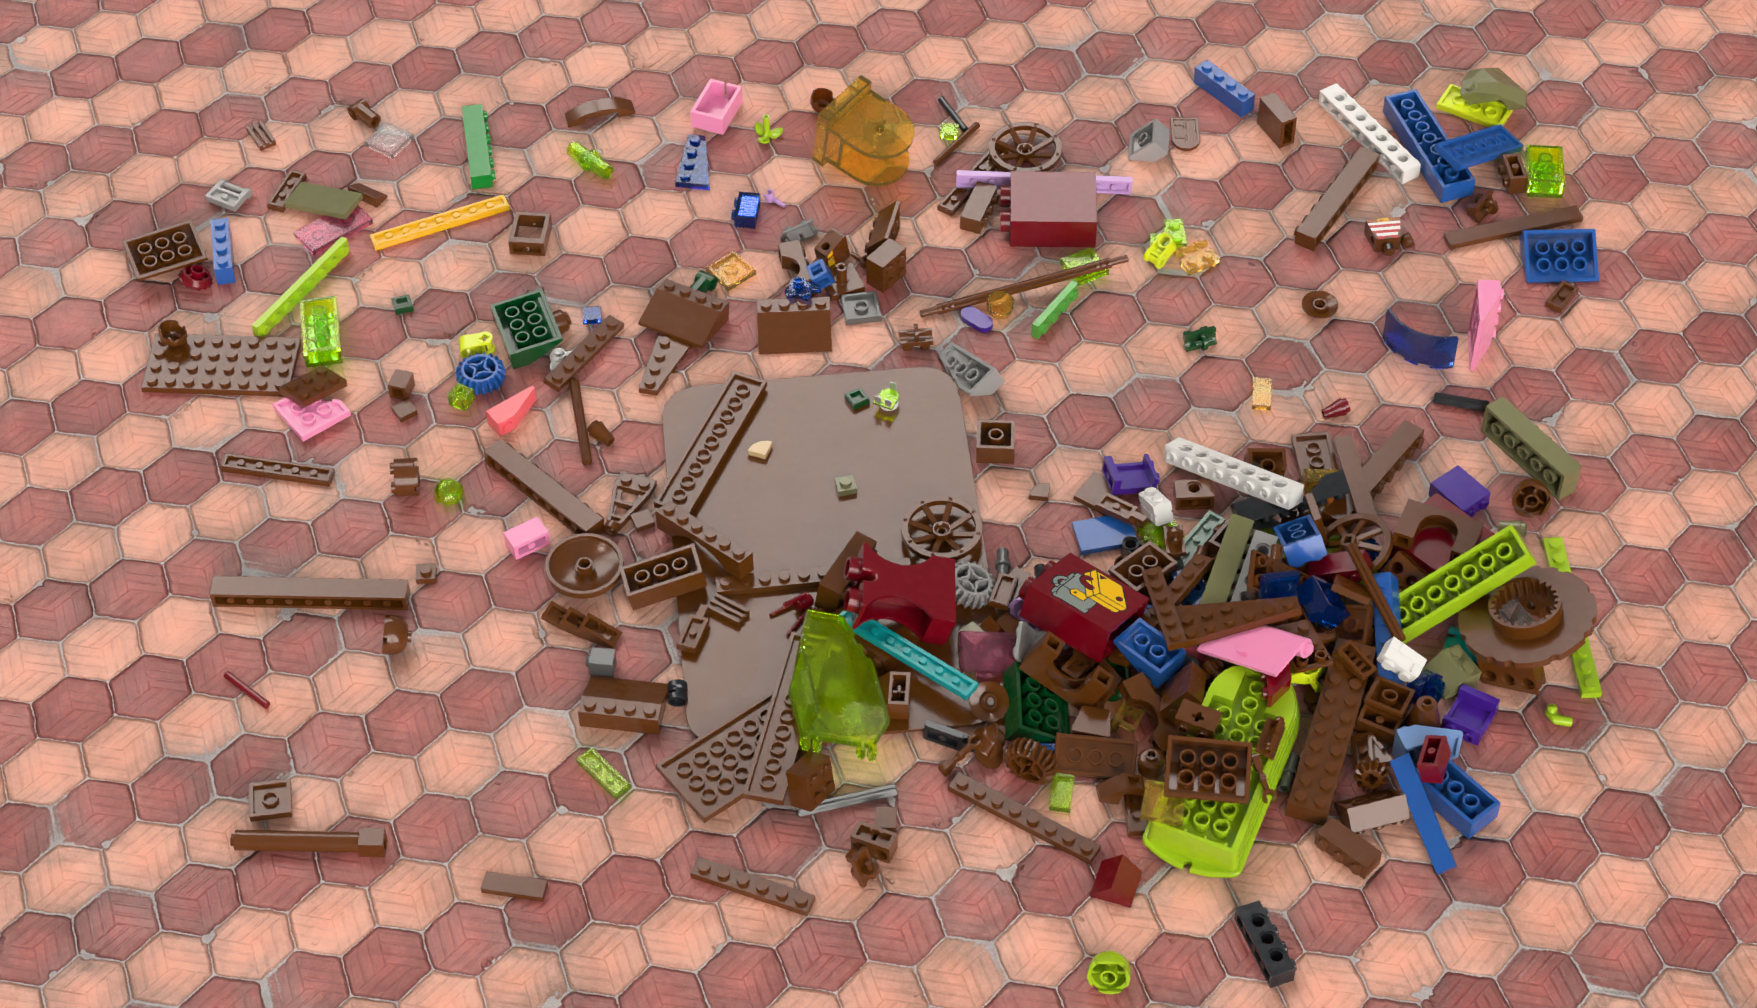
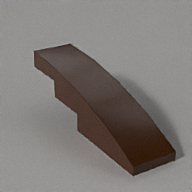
M553 601L550 602L541 616L542 620L561 630L609 648L615 646L623 633L590 613L585 616L572 607H569L567 610Z

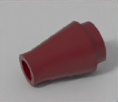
M1339 398L1326 408L1321 409L1325 420L1345 416L1351 411L1346 398Z

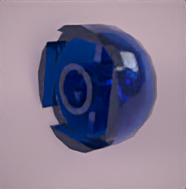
M1424 669L1415 680L1410 683L1406 682V687L1416 690L1412 705L1414 706L1422 696H1430L1438 704L1445 690V682L1442 681L1443 676Z

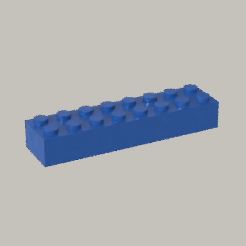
M1413 89L1385 96L1383 105L1384 115L1408 152L1420 162V172L1440 203L1473 195L1475 178L1468 168L1460 171L1453 169L1434 150L1437 143L1449 140L1418 90Z

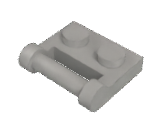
M221 178L205 195V199L207 202L236 212L246 199L252 197L253 190L239 187Z

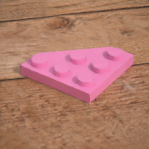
M286 397L273 404V409L303 442L351 416L350 410L338 399H332V401H322L320 399L304 408Z

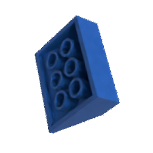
M1595 229L1523 230L1519 236L1520 254L1526 283H1561L1562 280L1566 282H1599Z

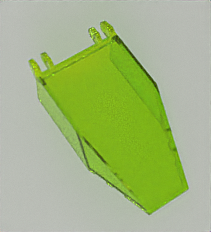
M807 609L788 691L800 735V746L802 750L809 751L811 748L810 739L813 740L812 747L814 752L817 753L822 749L821 741L857 747L856 755L860 760L865 758V748H867L869 761H875L877 757L876 744L889 726L890 719L874 663L871 658H867L863 653L864 647L862 644H858L854 639L855 633L844 616Z

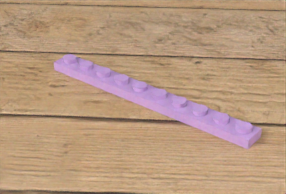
M957 170L956 188H974L977 181L995 185L997 189H1001V186H1010L1011 172ZM1096 176V193L1131 195L1133 179L1132 177Z

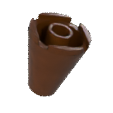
M1430 696L1420 697L1401 727L1421 725L1441 728L1437 701Z

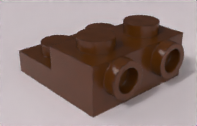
M1334 604L1331 629L1336 633V640L1337 637L1346 640L1351 639L1353 642L1373 646L1375 628L1372 627L1374 607L1371 605Z

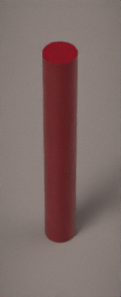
M225 672L224 678L265 709L270 706L268 700L231 672Z

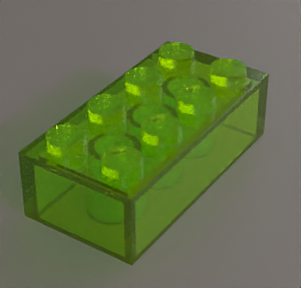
M328 296L300 300L302 345L306 368L343 363L340 313L337 297Z

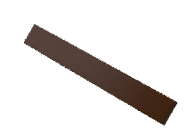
M1577 205L1446 232L1443 238L1450 249L1521 235L1523 230H1545L1583 222V215Z

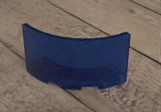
M1391 308L1387 309L1382 338L1394 353L1397 352L1405 357V361L1415 365L1420 363L1429 365L1433 369L1453 368L1459 340L1458 336H1434L1416 331L1401 322L1392 312Z

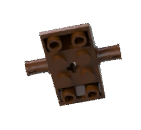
M1272 544L1270 557L1254 549L1251 550L1247 598L1258 600L1297 596L1303 611L1307 613L1311 576L1282 562L1283 545Z
M1301 605L1302 615L1268 624V626L1312 640L1314 646L1312 654L1307 658L1294 656L1290 661L1291 673H1301L1334 664L1323 644L1336 642V633L1333 629L1317 633Z

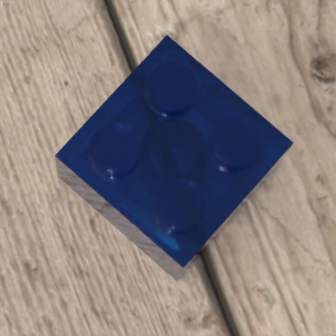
M1312 575L1294 589L1298 595V601L1305 607L1307 611L1306 616L1310 621H1315L1323 627L1326 626L1334 629L1348 618L1350 613L1340 595L1331 590L1332 584Z

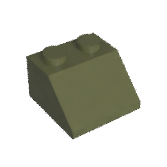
M1459 644L1442 650L1421 671L1443 700L1458 695L1462 684L1476 688L1482 673Z

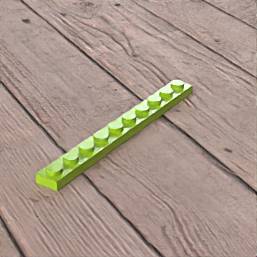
M1543 538L1542 546L1547 566L1558 568L1560 572L1567 571L1571 573L1563 538ZM1586 637V643L1571 654L1570 657L1580 697L1598 698L1601 697L1602 690L1589 639Z

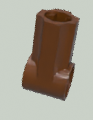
M360 99L347 108L353 120L359 119L369 128L375 129L381 121V117L370 109L369 104L364 99Z

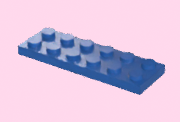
M1499 124L1437 143L1434 150L1453 169L1460 171L1501 158L1504 154L1520 152L1524 145Z

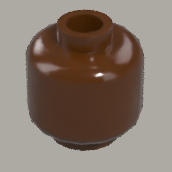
M562 310L552 312L560 333L563 334L569 331L572 322L568 313Z
M1155 748L1142 750L1138 756L1137 767L1139 773L1146 778H1156L1163 773L1165 764L1163 753Z

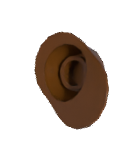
M993 723L974 731V734L978 736L974 740V744L979 740L983 742L980 749H974L975 757L980 764L988 769L998 768L1002 764L1003 747L1006 740L1004 733L998 728V724Z

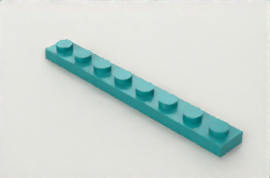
M843 610L837 616V623L967 701L978 688V682L877 621H867L855 630L852 629V612Z

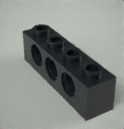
M1260 900L1237 907L1234 920L1269 987L1273 988L1294 981L1297 966L1294 959H1290L1285 942H1281L1276 925L1271 923L1267 908L1263 907Z

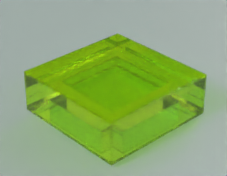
M942 123L940 139L956 140L959 124Z

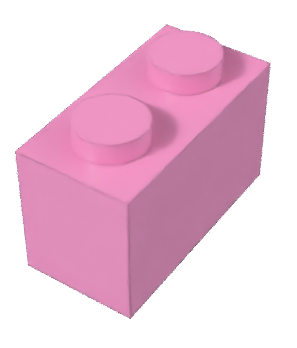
M538 517L503 532L505 545L516 560L550 544L549 532Z

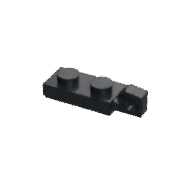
M927 720L924 725L923 738L957 751L962 750L968 744L970 736L967 733Z

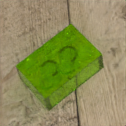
M1527 145L1524 157V167L1528 175L1527 197L1562 198L1565 188L1563 147Z

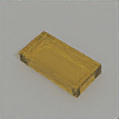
M1253 377L1252 409L1271 410L1272 378Z

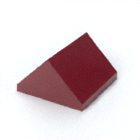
M1123 854L1102 860L1090 897L1131 908L1142 871Z

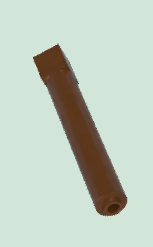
M360 828V832L235 830L234 834L230 836V845L234 846L235 851L359 853L360 857H385L388 842L385 828Z

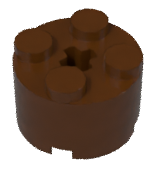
M418 458L394 459V463H390V474H394V482H391V492L393 494L396 493V497L420 496V492H416V487H420L419 466H415L414 463L418 462Z

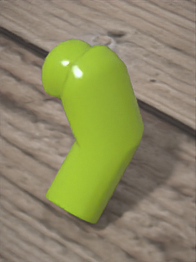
M1555 704L1547 705L1545 715L1553 724L1572 726L1573 717L1560 715Z

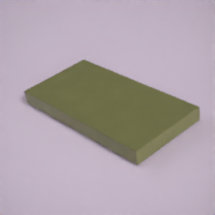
M301 182L284 204L285 208L347 219L361 202L363 196L362 193Z

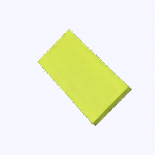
M1453 84L1448 86L1436 104V109L1488 128L1499 124L1504 126L1513 110L1509 111L1500 101L1468 105L1460 95L1461 87Z

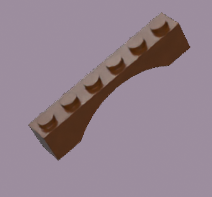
M670 501L655 511L657 528L669 536H684L696 541L706 548L728 573L739 580L754 570L753 553Z

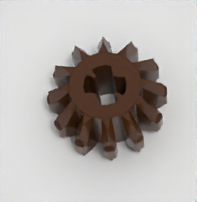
M1368 756L1367 761L1361 759L1359 765L1355 766L1354 779L1357 780L1358 787H1364L1365 792L1369 788H1372V791L1375 792L1376 787L1382 790L1383 784L1388 783L1389 769L1386 768L1385 762L1379 763L1378 757L1373 761Z

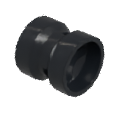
M681 679L669 681L667 684L669 692L668 704L675 707L686 705L685 700L688 702V696L685 693L687 691V682Z

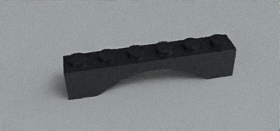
M1343 469L1324 475L1309 492L1313 493L1317 507L1327 504V500L1332 498L1335 501L1346 498L1345 494L1349 493L1350 489ZM1303 496V502L1290 510L1269 502L1259 501L1252 497L1230 505L1233 514L1254 520V522L1261 521L1262 523L1272 521V517L1277 515L1280 518L1291 515L1290 511L1298 509V512L1309 509L1305 496Z

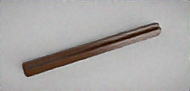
M577 378L570 379L569 386L582 464L585 466L587 464L591 465L592 456L580 384Z
M1354 542L1348 544L1346 550L1392 637L1397 638L1401 642L1405 641L1406 637L1357 544Z

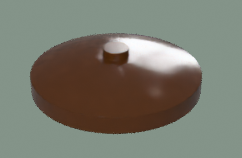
M593 533L575 534L562 539L549 551L545 562L546 576L551 586L565 596L578 599L593 598L610 591L620 581L622 577L620 567L624 566L620 548L609 538Z

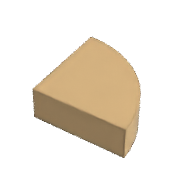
M760 441L753 444L748 449V455L766 459L772 448V441Z

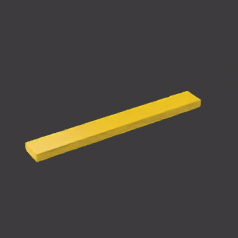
M503 194L369 236L375 251L502 213L510 210V207Z

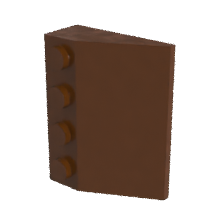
M192 220L122 241L127 259L138 281L208 260Z
M665 279L656 289L638 325L702 349L729 320V302Z
M830 297L757 300L759 354L832 352Z
M591 676L581 697L578 709L579 724L583 727L659 735L669 695L667 684Z
M1168 735L1164 797L1248 804L1253 743Z

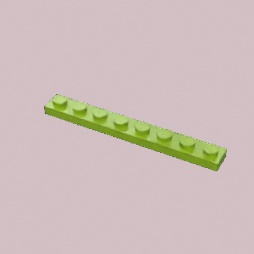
M341 236L252 324L254 336L264 337L269 334L270 330L280 323L282 318L291 312L348 255L350 250L347 238Z

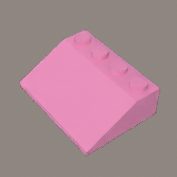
M1477 280L1468 327L1470 371H1474L1490 347L1492 338L1496 336V327L1494 326L1498 325L1499 315L1497 312L1501 311L1500 299L1503 300L1504 289L1500 287V281Z

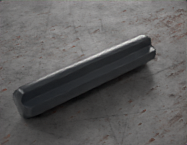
M1439 392L1434 394L1433 402L1437 404L1484 412L1486 406L1490 404L1487 400Z

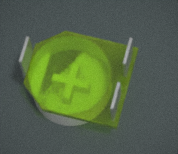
M890 382V388L881 390L878 396H875L873 404L880 406L886 411L895 410L899 405L900 398L898 391H896V383Z

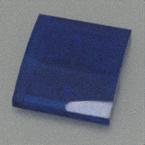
M1298 570L1262 574L1257 600L1294 596L1299 598L1296 588L1301 575Z

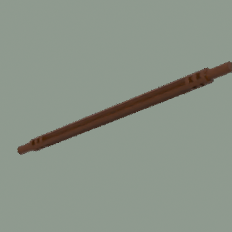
M1127 255L1112 259L1106 258L936 304L935 307L920 310V316L922 318L937 313L940 315L1112 268L1114 265L1129 262Z

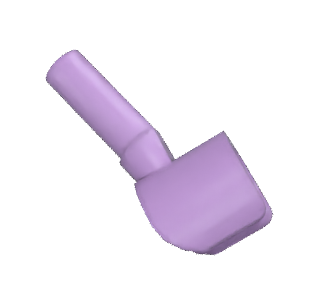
M772 189L767 190L768 195L763 193L766 203L774 202L782 208L786 207V204L775 198Z

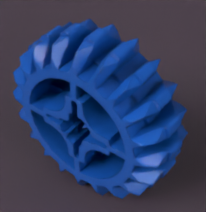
M485 352L483 354L476 353L474 356L469 354V358H463V362H459L458 367H456V381L464 392H468L470 395L475 393L477 397L479 394L485 396L486 393L492 394L493 390L498 391L499 387L503 386L506 370L502 360H499L498 356L493 357L492 353L488 355Z

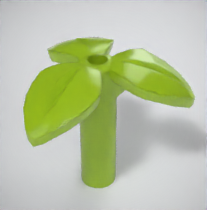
M764 114L762 116L763 124L755 122V132L757 135L762 136L758 138V142L767 144L770 142L769 137L772 139L778 138L784 129L775 128L770 131L769 115Z

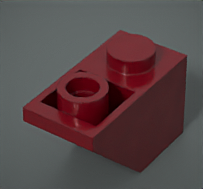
M1290 662L1277 677L1260 672V680L1264 682L1265 686L1262 687V699H1266V707H1271L1290 689L1292 679Z

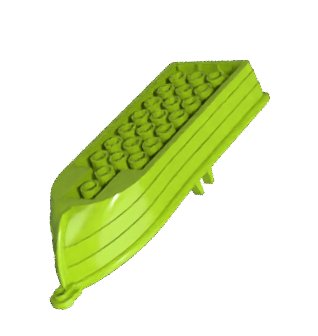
M1235 665L1223 671L1214 679L1201 705L1223 712L1221 725L1214 739L1253 743L1252 754L1258 753L1255 751L1267 717L1272 720L1277 716L1284 718L1286 728L1274 760L1272 761L1260 754L1262 770L1266 775L1269 789H1273L1276 792L1277 784L1280 783L1284 767L1299 731L1300 711L1295 690L1291 683L1290 689L1271 707H1266V699H1262V687L1265 686L1264 682L1260 680V672ZM1252 766L1248 804L1164 797L1163 788L1143 834L1142 841L1156 856L1178 869L1183 870L1184 865L1189 864L1191 866L1189 873L1212 878H1235L1241 874L1272 796L1266 795L1268 803L1265 804L1262 801L1264 790L1258 780V774Z

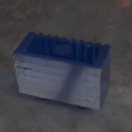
M739 192L738 197H735L734 208L736 209L732 210L731 220H734L736 228H756L761 205L760 193Z

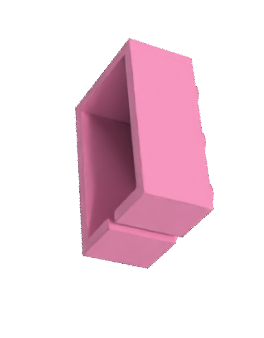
M710 79L690 111L691 127L723 135L743 102L742 86L727 83L726 98L725 82Z

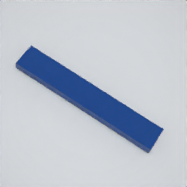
M1407 753L1391 760V766L1402 792L1406 794L1409 809L1436 873L1439 875L1457 867L1411 755Z

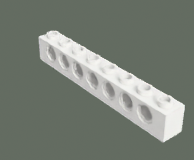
M1336 83L1320 90L1318 104L1364 148L1380 154L1379 163L1401 184L1419 177L1420 162L1372 118L1355 99L1351 98L1344 89Z
M1180 437L1165 445L1164 462L1288 510L1303 502L1304 484Z

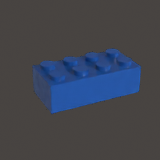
M1450 759L1442 783H1423L1433 809L1468 839L1498 816L1501 802Z

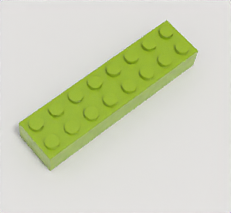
M1512 524L1399 593L1401 629L1406 637L1405 641H1403L1404 644L1537 564L1521 535Z

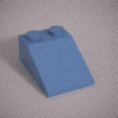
M1421 725L1404 726L1396 730L1391 754L1396 759L1409 753L1417 768L1425 736L1440 735L1447 737L1451 751L1449 759H1456L1459 755L1463 732Z

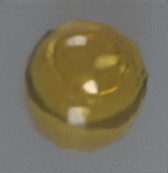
M1005 291L991 293L987 301V312L996 319L1008 318L1014 309V298Z

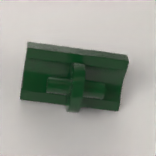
M1204 326L1200 327L1199 330L1184 331V350L1189 352L1201 348L1204 351L1208 349V346L1216 345V327Z

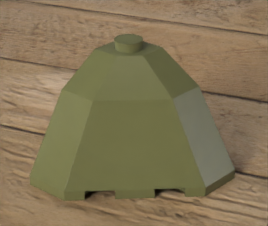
M1499 68L1469 70L1462 80L1460 95L1468 105L1501 100L1509 111L1522 109L1526 106L1527 92Z

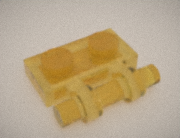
M1198 240L1190 246H1182L1179 250L1174 251L1175 258L1182 256L1180 265L1188 276L1220 264V258L1212 248L1204 249L1208 246L1207 240Z

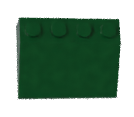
M542 289L490 305L493 320L513 370L532 364L563 341Z
M1015 661L1003 672V687L1009 696V707L1005 714L1006 740L1012 741L1025 737L1028 740L1032 738L1035 742L1055 743L1056 733L1070 734L1068 702L1020 670L1021 662Z

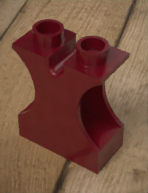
M863 542L857 557L849 556L847 558L844 569V579L852 581V588L849 587L844 598V611L852 612V629L856 630L861 624L870 620L887 619L908 627L918 636L921 642L945 645L956 623L955 559L932 555L920 564L900 565L882 558L872 550L868 543Z

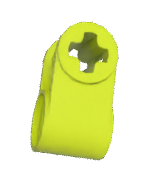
M1168 233L1160 234L1146 250L1143 259L1153 263L1157 269H1161L1176 250V243L1171 235Z
M481 332L461 336L459 338L461 357L469 358V354L474 356L476 353L483 354V352L486 355L493 354L495 346L492 343V334L490 332Z

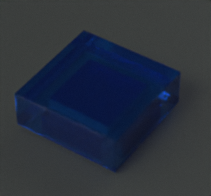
M601 306L582 307L583 325L601 323Z

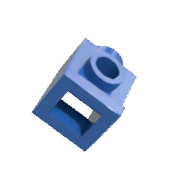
M823 259L806 266L811 281L819 290L835 283L833 274Z

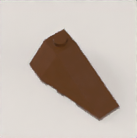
M1248 448L1244 456V462L1284 477L1287 467L1285 448ZM1249 495V498L1252 497V498L1257 499V500H1259V501L1267 502V501H1264V500L1259 499V498H1257V497H1254V496Z

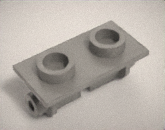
M814 218L809 221L807 219L803 220L795 227L789 226L785 228L780 240L784 239V242L799 240L801 242L802 239L799 235H802L804 240L815 236L818 233V229L816 226H812Z

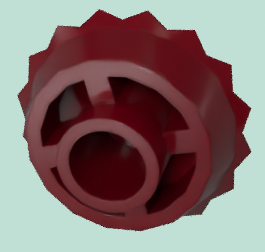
M200 265L186 266L178 274V280L181 281V284H184L186 288L190 287L192 290H206L213 284L210 272Z

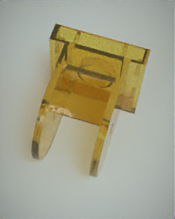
M860 75L818 114L812 160L822 167L826 163H830L852 179L865 185H890L900 180L908 170L910 160L908 149L914 139V125L910 117L903 110L872 91V82Z

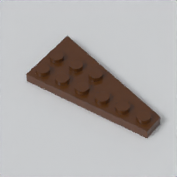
M1297 596L1175 606L1188 642V647L1302 615Z

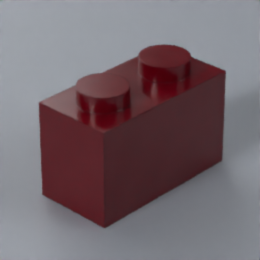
M1425 736L1417 763L1422 783L1443 782L1451 755L1446 736Z

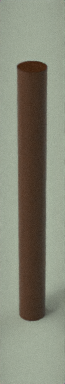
M978 122L973 123L933 160L934 165L938 166L980 127V124Z

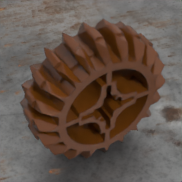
M1023 737L1022 739L1012 740L1005 750L1003 761L1006 763V767L1010 769L1011 773H1015L1016 777H1020L1022 780L1035 783L1036 785L1038 783L1045 785L1057 773V765L1059 763L1056 760L1057 756L1052 754V750H1048L1046 745L1043 746L1032 738L1028 740Z

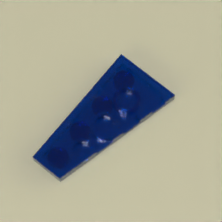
M688 134L675 180V187L710 190L705 136Z

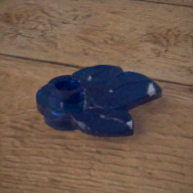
M802 277L792 278L789 286L785 289L787 299L798 296L808 301L812 293H821V288L818 284L808 282Z

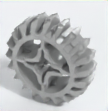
M968 559L965 562L960 560L955 563L957 605L962 604L964 609L969 606L973 610L975 607L980 609L988 604L996 583L993 579V574H988L989 569L982 568V564L977 565L975 561L970 563Z

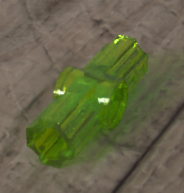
M574 141L566 149L567 154L578 161L583 170H591L605 179L611 177L614 171L613 166L601 159L600 154L595 149L588 150Z

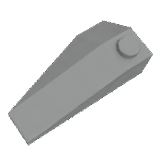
M953 342L939 354L958 387L970 396L992 395L1005 382L995 367Z

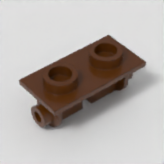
M1277 716L1273 720L1267 717L1255 748L1256 752L1272 761L1286 728L1283 717Z

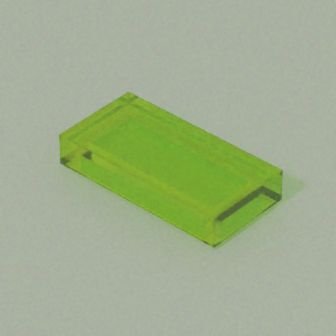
M1056 773L1053 778L1049 811L1070 813L1075 775Z

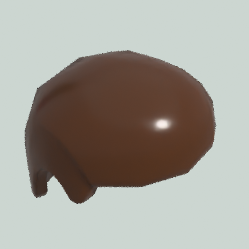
M817 88L811 94L810 104L816 112L826 114L834 110L836 98H833L831 90Z
M166 320L158 326L159 339L167 346H179L188 337L185 326L181 327L177 320Z

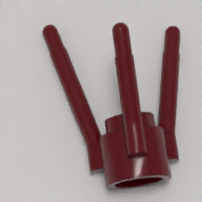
M803 592L801 595L784 602L782 607L771 612L769 616L772 617L792 606H795L798 611H804L787 633V636L790 637L791 631L794 632L804 620L806 614L812 610L811 606L814 605V599L810 593Z

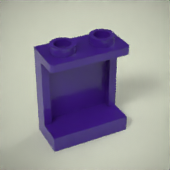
M1144 454L1142 462L1115 464L1112 456H1104L1101 471L1112 495L1137 494L1149 487L1157 488V484L1160 483L1159 473H1156L1154 462L1148 454Z
M1457 465L1430 483L1428 496L1432 497L1435 493H1438L1470 517H1473L1475 513L1488 507L1491 492Z
M1462 684L1458 697L1451 709L1442 718L1441 728L1460 730L1463 732L1462 739L1478 746L1498 711L1500 699Z

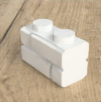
M1149 487L1139 493L1141 512L1156 526L1171 523L1174 520L1173 512L1171 511V501L1156 488Z
M1392 637L1384 644L1376 659L1384 669L1393 671L1400 680L1409 683L1420 675L1427 661L1426 658L1395 637Z

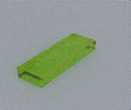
M590 748L576 758L577 763L615 800L631 789V784L593 748Z

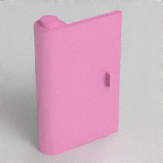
M1264 625L1202 643L1197 648V651L1277 677L1294 656L1307 658L1312 654L1314 646L1309 638Z

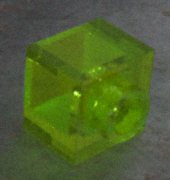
M457 383L447 394L449 405L463 411L475 400L473 389Z

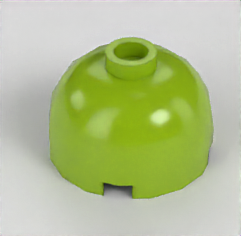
M1110 950L1102 951L1091 960L1087 979L1092 987L1093 985L1097 987L1101 993L1118 994L1122 992L1123 988L1128 987L1130 983L1131 967L1128 960L1122 954Z

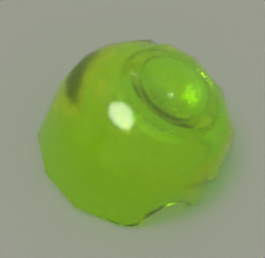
M445 478L436 484L433 497L437 504L441 502L445 506L454 505L462 500L464 489L458 481Z

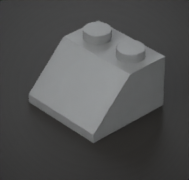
M1155 118L1131 133L1128 159L1156 162L1160 158H1164L1168 154L1170 130Z

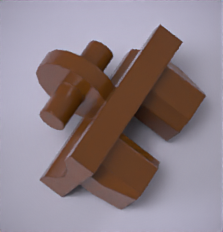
M1487 190L1485 194L1478 193L1475 196V204L1469 203L1467 205V215L1474 216L1475 222L1480 223L1486 215H1494L1498 212V203L1492 198L1493 190Z
M913 324L914 329L899 330L900 347L904 351H911L913 346H920L922 350L930 349V345H933L932 328L918 329V324Z
M1183 525L1163 526L1165 551L1174 560H1180L1181 556H1186Z
M862 846L859 851L852 848L845 856L847 862L852 864V876L857 878L861 887L865 888L870 878L875 879L880 872L878 863L872 861L869 850L865 846Z

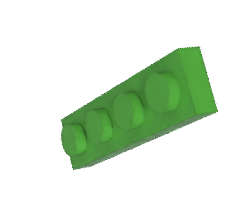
M1071 281L1032 323V337L1039 339L1042 334H1045L1049 326L1058 320L1059 315L1067 310L1069 304L1077 299L1079 294L1078 283Z

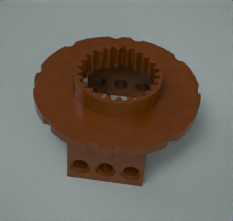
M1532 566L1459 611L1458 625L1461 638L1465 640L1466 647L1477 657L1478 667L1482 672L1481 681L1483 684L1539 695L1542 684L1546 683L1543 666L1549 665L1553 660L1560 661L1570 656L1586 643V637L1591 636L1594 631L1593 624L1597 622L1598 610L1594 594L1590 593L1589 586L1582 579L1567 571L1560 572L1558 568ZM1514 596H1517L1521 615L1528 614L1538 616L1541 619H1539V623L1531 622L1530 625L1523 623L1522 626H1519L1518 623L1511 625L1510 621L1505 623L1503 618L1500 619L1499 609L1503 608L1502 604H1507L1508 599L1514 600Z

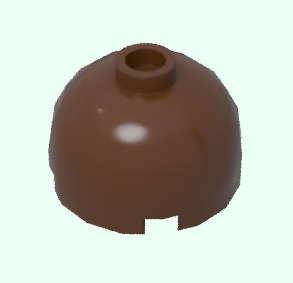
M1533 478L1525 479L1514 487L1512 505L1521 516L1533 518V515H1542L1549 509L1551 504L1550 491L1540 480Z
M385 615L382 654L393 655L401 653L406 648L407 642H411L412 631L408 630V624L403 618L395 615Z

